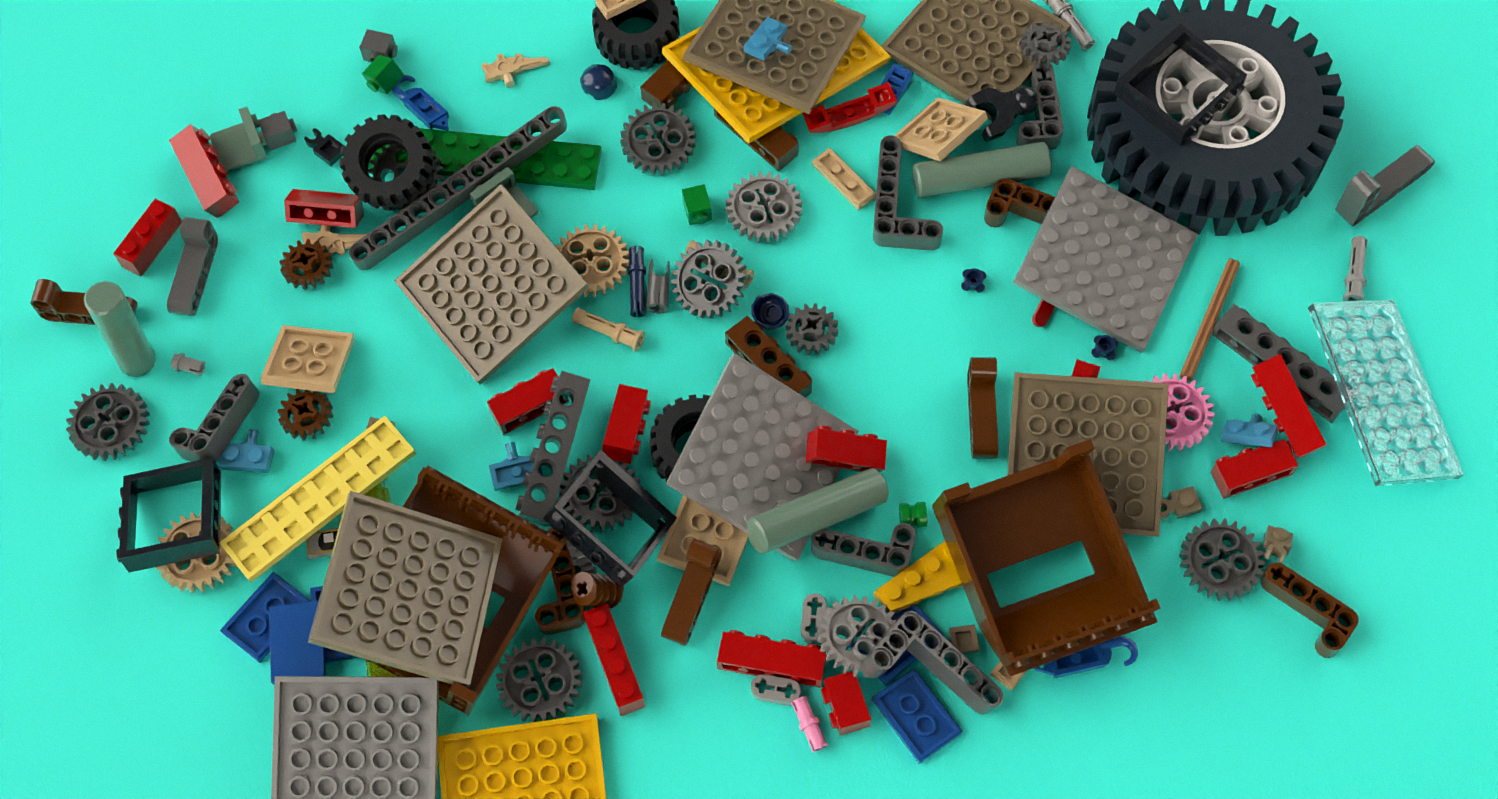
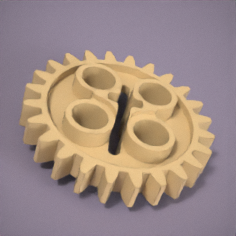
M585 224L583 231L575 227V234L567 231V239L559 238L561 245H555L569 263L572 262L571 265L577 272L585 271L580 275L590 287L584 291V297H587L589 292H593L594 297H597L600 290L606 295L607 287L615 290L614 282L622 284L621 276H627L626 268L630 266L628 260L630 257L629 251H627V244L623 243L621 236L616 237L615 230L607 233V227L604 226L600 231L597 224L593 226V229L589 230L588 225ZM599 247H605L603 250H597ZM576 250H581L580 253H573ZM601 268H609L606 271H600Z
M191 512L190 519L188 520L181 515V523L179 524L171 521L173 529H163L167 536L166 538L158 537L160 543L201 535V513L197 518L194 512ZM221 517L220 542L234 532L232 531L233 527L230 523L226 524L223 517ZM220 544V554L156 568L162 573L161 576L165 581L169 580L168 583L173 588L177 586L183 592L187 587L190 593H194L196 587H198L203 593L205 585L215 589L214 581L216 580L223 584L222 575L231 576L232 574L228 569L229 566L237 567V565ZM216 557L213 564L207 565L208 560ZM191 563L187 569L181 570L184 564Z

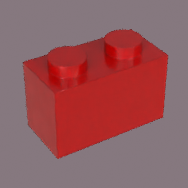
M853 670L824 679V688L820 689L824 704L829 703L832 713L828 714L832 728L838 729L839 736L870 727L871 718L857 676L854 677Z

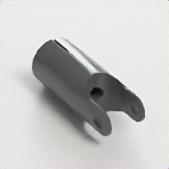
M653 259L650 261L646 309L651 313L661 314L668 311L669 261L667 262L665 276L654 274Z

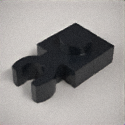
M314 128L312 131L316 138L309 139L305 136L304 140L308 147L314 148L313 152L317 157L332 167L342 157L340 151L341 147L345 145L330 134L323 138L321 132Z

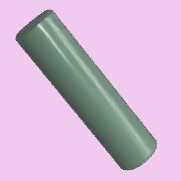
M1043 141L944 158L941 161L932 160L915 163L912 167L915 192L920 198L995 186L1001 179L1019 182L1047 177L1052 171V160L1049 147Z
M108 281L92 285L85 293L84 304L119 368L124 374L132 377L143 376L150 372L155 364V353L123 291L117 284Z
M873 468L845 478L749 518L747 522L749 540L758 552L766 554L886 503L889 495L887 483L882 474Z

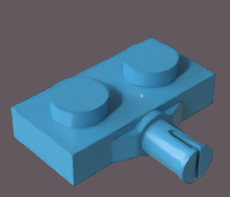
M767 17L745 43L744 52L763 61L775 50L789 55L792 45L781 41L787 33L788 25Z
M1256 413L1251 416L1249 422L1227 420L1221 432V442L1272 447L1278 434V426L1261 422L1262 416L1260 414L1256 416Z
M249 429L245 443L228 444L220 456L218 466L222 470L269 473L275 450L272 446L257 445L256 441L259 431Z
M511 442L512 452L509 443L505 444L508 455L507 459L500 463L489 465L495 491L522 485L526 471H532L534 463L529 462L531 455L518 456L515 442ZM539 467V474L543 476L542 468Z

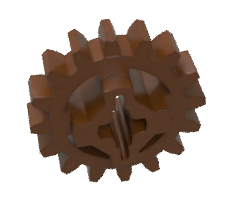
M307 239L305 244H302L299 240L296 247L288 246L290 249L289 253H282L284 259L279 261L282 267L280 271L288 284L292 283L294 288L302 285L303 290H306L308 285H312L315 289L318 281L322 284L325 283L324 276H331L329 269L334 268L332 264L333 258L325 245L321 246L319 241L311 244L310 239Z
M296 389V395L293 396L288 393L289 400H281L280 402L284 409H278L277 412L280 416L278 421L283 426L282 428L285 433H290L294 439L298 435H300L302 441L306 440L307 435L315 439L316 432L324 434L323 426H331L328 419L334 417L331 411L333 406L328 401L329 399L326 394L321 395L320 391H313L312 393L311 390H305L301 393L299 389ZM318 404L321 406V413L318 412ZM290 414L293 415V423L290 421Z

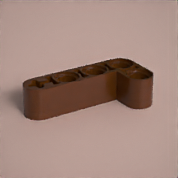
M1001 179L996 183L989 197L984 221L990 227H1000L1005 222L1008 213L1011 212L1042 224L1047 214L1045 210H1049L1055 197L1016 181Z
M38 279L36 281L30 303L41 318L53 322L95 325L84 304L85 293L62 291L56 282L48 279ZM126 297L135 314L138 305L137 301Z
M971 357L969 361L967 386L972 459L998 458L995 395L997 377L996 357Z
M553 528L547 532L566 543L551 569L558 601L540 606L535 613L537 626L546 635L576 629L585 623L583 612H585L584 605L576 602L573 592H561L564 587L571 586L576 570L567 546V539ZM561 562L568 563L565 569L560 570L556 568ZM573 609L580 611L576 617L571 618L567 616L568 612ZM544 617H554V620L551 623H542V619Z
M697 539L692 540L686 554V561L688 563L663 625L661 637L684 646L688 644L721 559L722 550L719 547Z
M1275 562L1270 564L1260 578V584L1265 591L1323 628L1316 639L1315 649L1324 658L1334 657L1345 645L1358 625V615L1353 609L1282 563ZM1292 589H1298L1303 596L1295 595ZM1315 604H1321L1325 608V612L1318 610ZM1338 618L1344 619L1347 622L1348 627L1342 626L1339 623ZM1325 638L1332 640L1335 647L1327 645Z

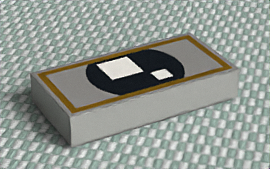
M339 528L317 531L306 540L307 557L309 560L331 556Z

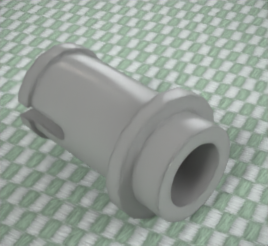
M184 353L175 354L171 361V367L175 368L177 372L182 370L201 376L205 369V361L186 357Z

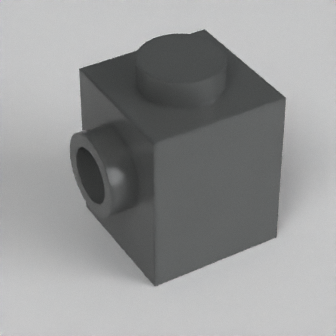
M369 29L366 30L359 46L363 60L371 63L378 55L391 59L395 58L398 51L393 35Z
M285 111L273 113L268 117L258 120L270 150L296 142L294 132H297L293 118H287Z

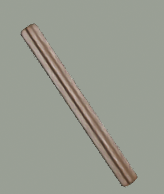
M1233 258L1228 259L1179 375L1181 379L1187 376V382H1191L1239 269L1240 262Z

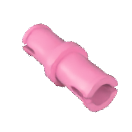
M807 696L797 698L791 702L800 722V731H804L811 751L816 752L828 746L818 725L820 723L819 718L814 716Z

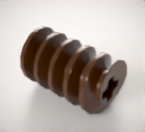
M580 572L571 581L574 599L580 605L599 607L608 604L609 608H614L618 606L623 597L624 586L621 588L608 575Z

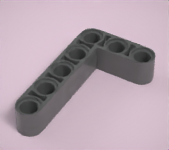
M893 135L885 136L880 143L873 241L882 247L936 250L940 247L943 236V226L940 222L927 219L896 217L901 141ZM881 230H886V231H888V232H887V233H882V232H880V231H881ZM904 232H910L912 234L906 235L904 234ZM928 234H934V235H936V236H935V237H931V236H928Z
M1416 145L1374 177H1371L1365 170H1362L1350 180L1335 210L1353 227L1424 175L1436 161L1419 145Z
M908 611L897 619L862 661L863 672L870 678H879L894 665L907 649L978 714H988L1003 701V692L999 686L914 611ZM890 641L894 643L896 648L890 644ZM875 659L880 662L881 666L877 665Z

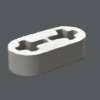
M817 593L806 596L803 602L801 637L808 644L819 643L817 640L820 633L816 632L815 636L811 637L810 633L805 630H810L811 622H816L815 629L817 631L821 617L826 612V600ZM812 601H817L818 606H820L817 608L816 616L811 615L812 608L810 605H812Z
M758 675L751 682V693L759 701L791 706V702L800 698V686L792 679ZM761 682H765L767 688L774 690L766 689L764 693H759V688L756 686H760ZM787 687H792V691L796 694H791L790 698H786L784 692L777 690L786 691Z

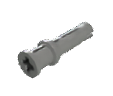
M1043 0L1046 5L1052 8L1055 16L1071 25L1069 31L1077 40L1082 50H1088L1094 45L1095 40L1075 16L1071 3H1067L1066 0Z
M1363 236L1352 238L1349 273L1344 279L1346 293L1343 295L1342 301L1344 304L1353 307L1361 306L1365 303L1363 289L1367 284L1364 268L1368 240Z

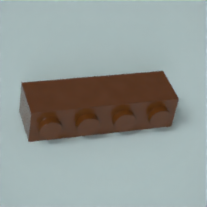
M667 60L640 86L641 99L650 106L655 103L657 108H660L662 103H665V107L668 109L676 104L677 99L682 94H686L691 89L692 84Z
M714 108V116L778 172L798 156L799 143L797 138L793 134H788L784 131L781 125L748 144Z

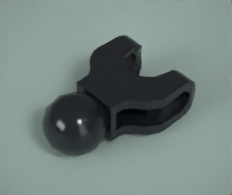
M1019 86L1009 92L986 88L971 95L965 102V105L983 110L991 117L992 123L987 125L984 132L981 133L984 141L989 142L1004 136L1018 115L1032 113L1037 107L1038 96L1033 88L1028 86Z

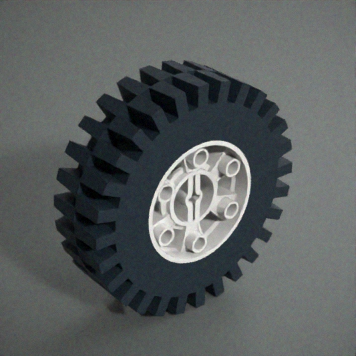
M1163 0L1156 15L1147 7L1139 12L1135 25L1127 21L1120 28L1117 40L1111 39L1104 59L1102 58L1087 114V118H1089L1087 138L1088 141H1094L1091 155L1094 163L1104 161L1101 176L1107 184L1120 179L1119 192L1130 198L1141 192L1140 203L1153 210L1158 204L1164 206V217L1175 222L1180 213L1190 215L1188 229L1198 235L1203 230L1208 218H1213L1215 236H1227L1235 220H1237L1242 234L1252 232L1260 218L1269 226L1278 221L1283 210L1290 214L1298 207L1303 196L1307 198L1322 173L1342 129L1343 119L1339 118L1345 107L1344 96H1337L1342 83L1339 73L1328 75L1333 62L1328 52L1313 56L1318 39L1310 32L1294 42L1299 22L1289 16L1278 28L1272 26L1277 8L1265 4L1258 18L1247 15L1251 0H1237L1233 11L1225 10V0H1209L1205 10H1202L1200 0H1184L1180 11L1173 0ZM1179 24H1182L1245 72L1247 77L1243 84L1245 86L1243 92L1238 97L1233 96L1223 111L1220 112L1218 110L1208 125L1199 127L1193 139L1190 141L1186 139L1179 146L1114 94L1117 80ZM1178 47L1134 88L1167 114H1181L1179 123L1185 126L1228 85ZM1228 116H1229L1230 119H1231V120H1228V121H1224ZM1244 126L1262 134L1254 139H1250L1248 131Z

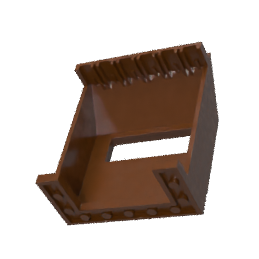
M1091 439L1066 447L1056 459L977 487L970 488L967 482L944 490L932 505L977 624L1010 677L1158 622L1154 612L1161 609L1157 598L1149 601L1089 456L1095 449ZM1082 542L1094 571L1093 575L1005 607L999 606L987 576L989 573L1072 543Z
M427 466L426 468L423 467L419 473L417 484L404 503V508L502 538L491 591L505 600L489 628L483 627L470 686L467 688L456 681L453 684L439 681V700L469 716L531 608L566 542L442 474L438 470ZM370 661L397 677H425Z

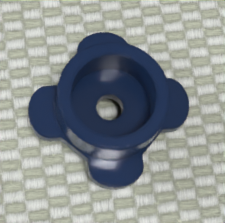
M976 268L963 271L964 282L961 284V288L964 291L976 290L978 293H981L985 290L983 281L986 278V274L984 271Z
M1098 335L1094 338L1095 346L1091 354L1095 358L1105 357L1107 360H1113L1116 357L1114 350L1118 345L1117 340L1107 335Z

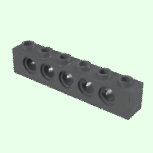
M1235 304L1221 317L1212 331L1214 337L1253 366L1281 354L1283 360L1288 362L1286 366L1306 405L1330 423L1335 421L1356 394L1349 385L1337 380L1327 369L1318 366L1310 360L1308 355L1296 350L1285 338L1277 336L1266 324L1258 322L1250 316L1248 311L1239 308ZM1240 330H1244V331H1246L1248 334H1244V333H1242ZM1260 344L1265 345L1268 349L1262 348ZM1300 374L1306 375L1309 379L1301 377ZM1320 389L1326 390L1329 394L1323 393Z
M561 371L559 378L554 377L550 388V391L554 392L552 401L547 400L543 412L544 415H547L545 425L540 424L536 438L541 439L539 447H533L529 462L534 463L532 471H526L522 486L527 487L525 495H519L515 510L520 511L518 516L527 521L543 526H548L549 524L543 517L556 502L591 379ZM562 395L569 396L572 404L568 406L563 405L559 397ZM554 419L563 420L565 428H555L552 421ZM549 442L555 443L558 446V452H548L545 444ZM547 466L550 468L552 475L543 477L539 474L538 468ZM540 490L544 493L545 499L543 501H536L532 498L531 492Z

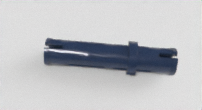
M632 246L629 248L630 266L627 269V273L630 276V315L636 317V312L638 311V317H643L646 315L644 248L638 246L636 254V246Z

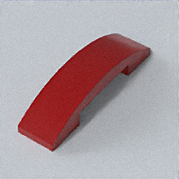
M890 83L867 89L868 95L827 109H825L824 105L813 108L810 114L803 112L802 115L809 133H824L847 128L869 120L888 110L897 103Z

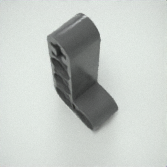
M1044 62L1040 66L1036 63L1033 66L1030 86L1038 96V104L1034 110L1036 120L1026 121L1020 125L1016 144L1019 146L1043 141L1048 145L1049 150H1052L1059 146L1063 133L1055 74L1051 64L1050 67H1047Z
M184 217L180 226V234L185 246L168 296L167 310L173 314L195 316L216 253L218 235L209 220Z
M246 374L234 376L198 429L195 431L183 427L178 428L171 433L169 443L181 458L192 462L213 457L216 462L257 402L260 392Z
M899 524L893 530L890 544L822 529L811 536V552L816 558L895 577L909 567L916 532L909 524ZM900 535H905L910 540L907 542H901L897 539V537ZM821 541L826 542L824 544V547L819 546L821 544ZM834 543L836 544V550H832ZM849 546L854 551L848 554L844 553L841 549ZM874 552L879 558L871 560L866 555ZM895 558L901 559L904 562V564L896 566L891 561Z

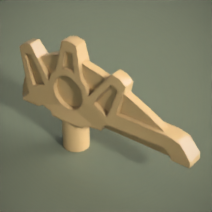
M518 53L515 57L505 58L503 54H498L496 61L492 64L483 63L481 67L485 72V81L487 83L504 80L506 87L510 88L515 85L513 80L515 75L525 70L550 65V62L546 57L527 58L522 57V54Z
M321 225V230L317 233L303 232L302 239L304 244L307 239H310L311 244L319 241L320 245H325L331 254L339 253L341 256L346 253V249H349L367 234L331 233V226Z

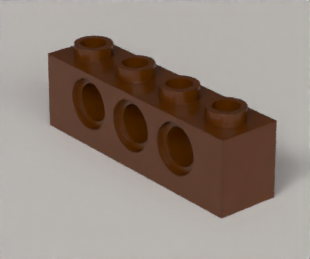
M746 316L725 332V343L735 354L805 398L812 393V379L809 374L804 370L801 371L796 366L794 359L789 354L785 355L780 350L777 341L773 337L769 338L764 333L762 326L757 324L756 321H752ZM756 342L760 345L752 347L749 344ZM773 359L775 360V362L769 364L766 363L765 360ZM790 376L792 379L786 381L782 380L781 377Z

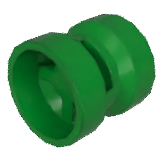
M917 502L915 505L900 503V524L906 523L917 525L918 527H927L926 503Z

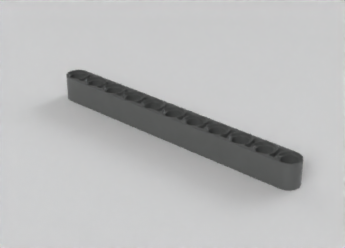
M557 106L547 108L358 240L349 250V255L355 266L360 270L371 269L471 199L470 193L476 186L487 182L498 171H502L507 167L512 170L562 135L567 129L563 110ZM554 119H560L557 123H551ZM535 132H541L538 136H532ZM517 145H521V146H522V147H521L520 149H518V150H514V149H513V148H514L515 146H517ZM496 159H503L500 163H493ZM484 172L482 176L475 177L476 173ZM460 185L465 186L461 190H455ZM439 199H445L443 203L436 204ZM419 213H426L423 217L417 218ZM406 226L403 231H397L399 227ZM387 240L385 244L377 245L379 241ZM367 253L365 258L358 259L361 254Z

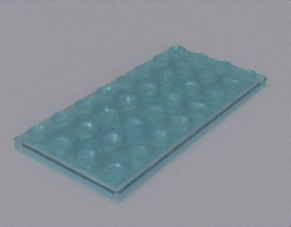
M1394 299L1312 303L1308 310L1375 486L1452 480L1462 477L1464 475Z

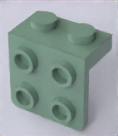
M247 106L238 109L243 123L210 135L212 146L219 155L217 159L227 172L267 158L263 147L267 143L263 133H258L257 128L260 127L256 114L251 115Z
M508 167L496 172L491 179L484 184L476 186L470 193L473 207L475 208L502 184L531 218L538 213L537 207L517 187L514 173Z

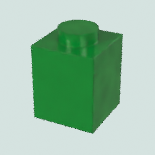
M378 55L362 73L367 80L366 85L373 92L378 91L384 94H388L404 76L393 59Z
M705 184L682 189V200L689 225L704 224L712 220V208Z

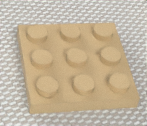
M938 97L894 136L900 139L902 149L941 161L958 145L962 144L969 135L979 129L988 117L983 110Z
M282 325L261 375L262 385L335 393L355 341L354 333Z
M683 495L675 514L677 519L668 530L657 561L685 571L688 563L686 561L688 548L693 539L700 540L722 550L721 559L712 581L730 587L748 542V534Z

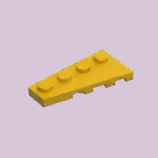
M944 541L874 591L873 596L881 605H887L885 609L887 613L892 611L896 613L914 604H918L924 599L933 598L941 595L944 591L963 586L946 542Z

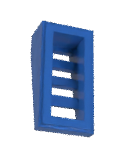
M896 63L892 65L881 83L882 85L889 82L899 86L898 88L890 84L897 103L884 111L888 115L892 113L913 81V72Z

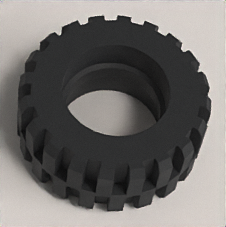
M646 0L607 20L596 4L592 12V25L597 49L600 50V54L605 59L609 58L610 63L613 65L620 64V67L628 69V67H633L634 70H640V67L648 69L654 67L653 64L662 63L665 61L662 48L679 39L678 37L680 36L678 8L675 6L674 0ZM634 17L647 18L655 23L649 30L636 34L626 33L617 28L623 21Z
M385 114L377 115V120L369 117L364 120L366 124L362 126L357 124L353 128L355 130L354 134H348L345 138L347 145L341 147L340 154L343 156V159H340L339 163L340 168L343 170V179L348 184V187L371 207L377 209L382 207L384 210L392 211L394 206L398 210L406 208L405 203H413L417 200L416 197L419 194L423 196L428 192L425 188L427 184L432 185L434 178L431 174L436 172V164L433 161L436 159L435 153L422 131L408 119L402 120L397 115H391L390 118H387ZM388 144L404 146L408 151L409 159L403 173L391 181L379 182L373 180L368 173V165L372 155L379 148Z
M696 394L689 395V399L686 400L680 397L675 400V405L671 406L668 404L663 408V415L658 414L654 420L655 425L651 427L650 431L651 455L658 475L661 479L666 478V482L680 457V454L675 450L676 441L684 433L694 429L710 395H703V398H696Z

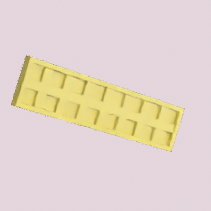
M383 416L219 543L246 578L252 582L343 512L350 490L363 495L417 453L388 418Z

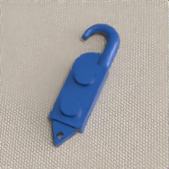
M404 75L392 88L393 94L430 130L437 128L448 131V111L422 88H412L404 92L399 87L400 83L404 81L415 82V78L412 76Z
M1119 636L1043 664L1044 668H1040V666L1035 667L1034 670L1053 675L1055 679L1103 668L1111 660V648L1120 646L1129 648L1131 652L1130 658L1124 661V665L1128 666L1136 661L1138 648L1130 638Z

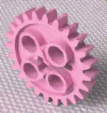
M1164 373L1160 380L1155 375L1152 382L1169 383L1166 424L1171 426L1172 429L1166 428L1165 444H1168L1169 451L1172 450L1174 445H1177L1179 451H1182L1185 444L1191 449L1194 442L1199 444L1203 439L1202 437L1207 436L1208 429L1213 425L1211 420L1215 413L1210 411L1214 405L1206 403L1210 395L1202 396L1201 393L1204 387L1196 389L1194 387L1196 384L1195 380L1190 384L1186 383L1187 376H1184L1182 380H1178L1177 374L1174 373L1172 379H1169L1168 375ZM1173 395L1180 396L1182 400L1175 398ZM1185 416L1192 417L1194 421L1188 420Z

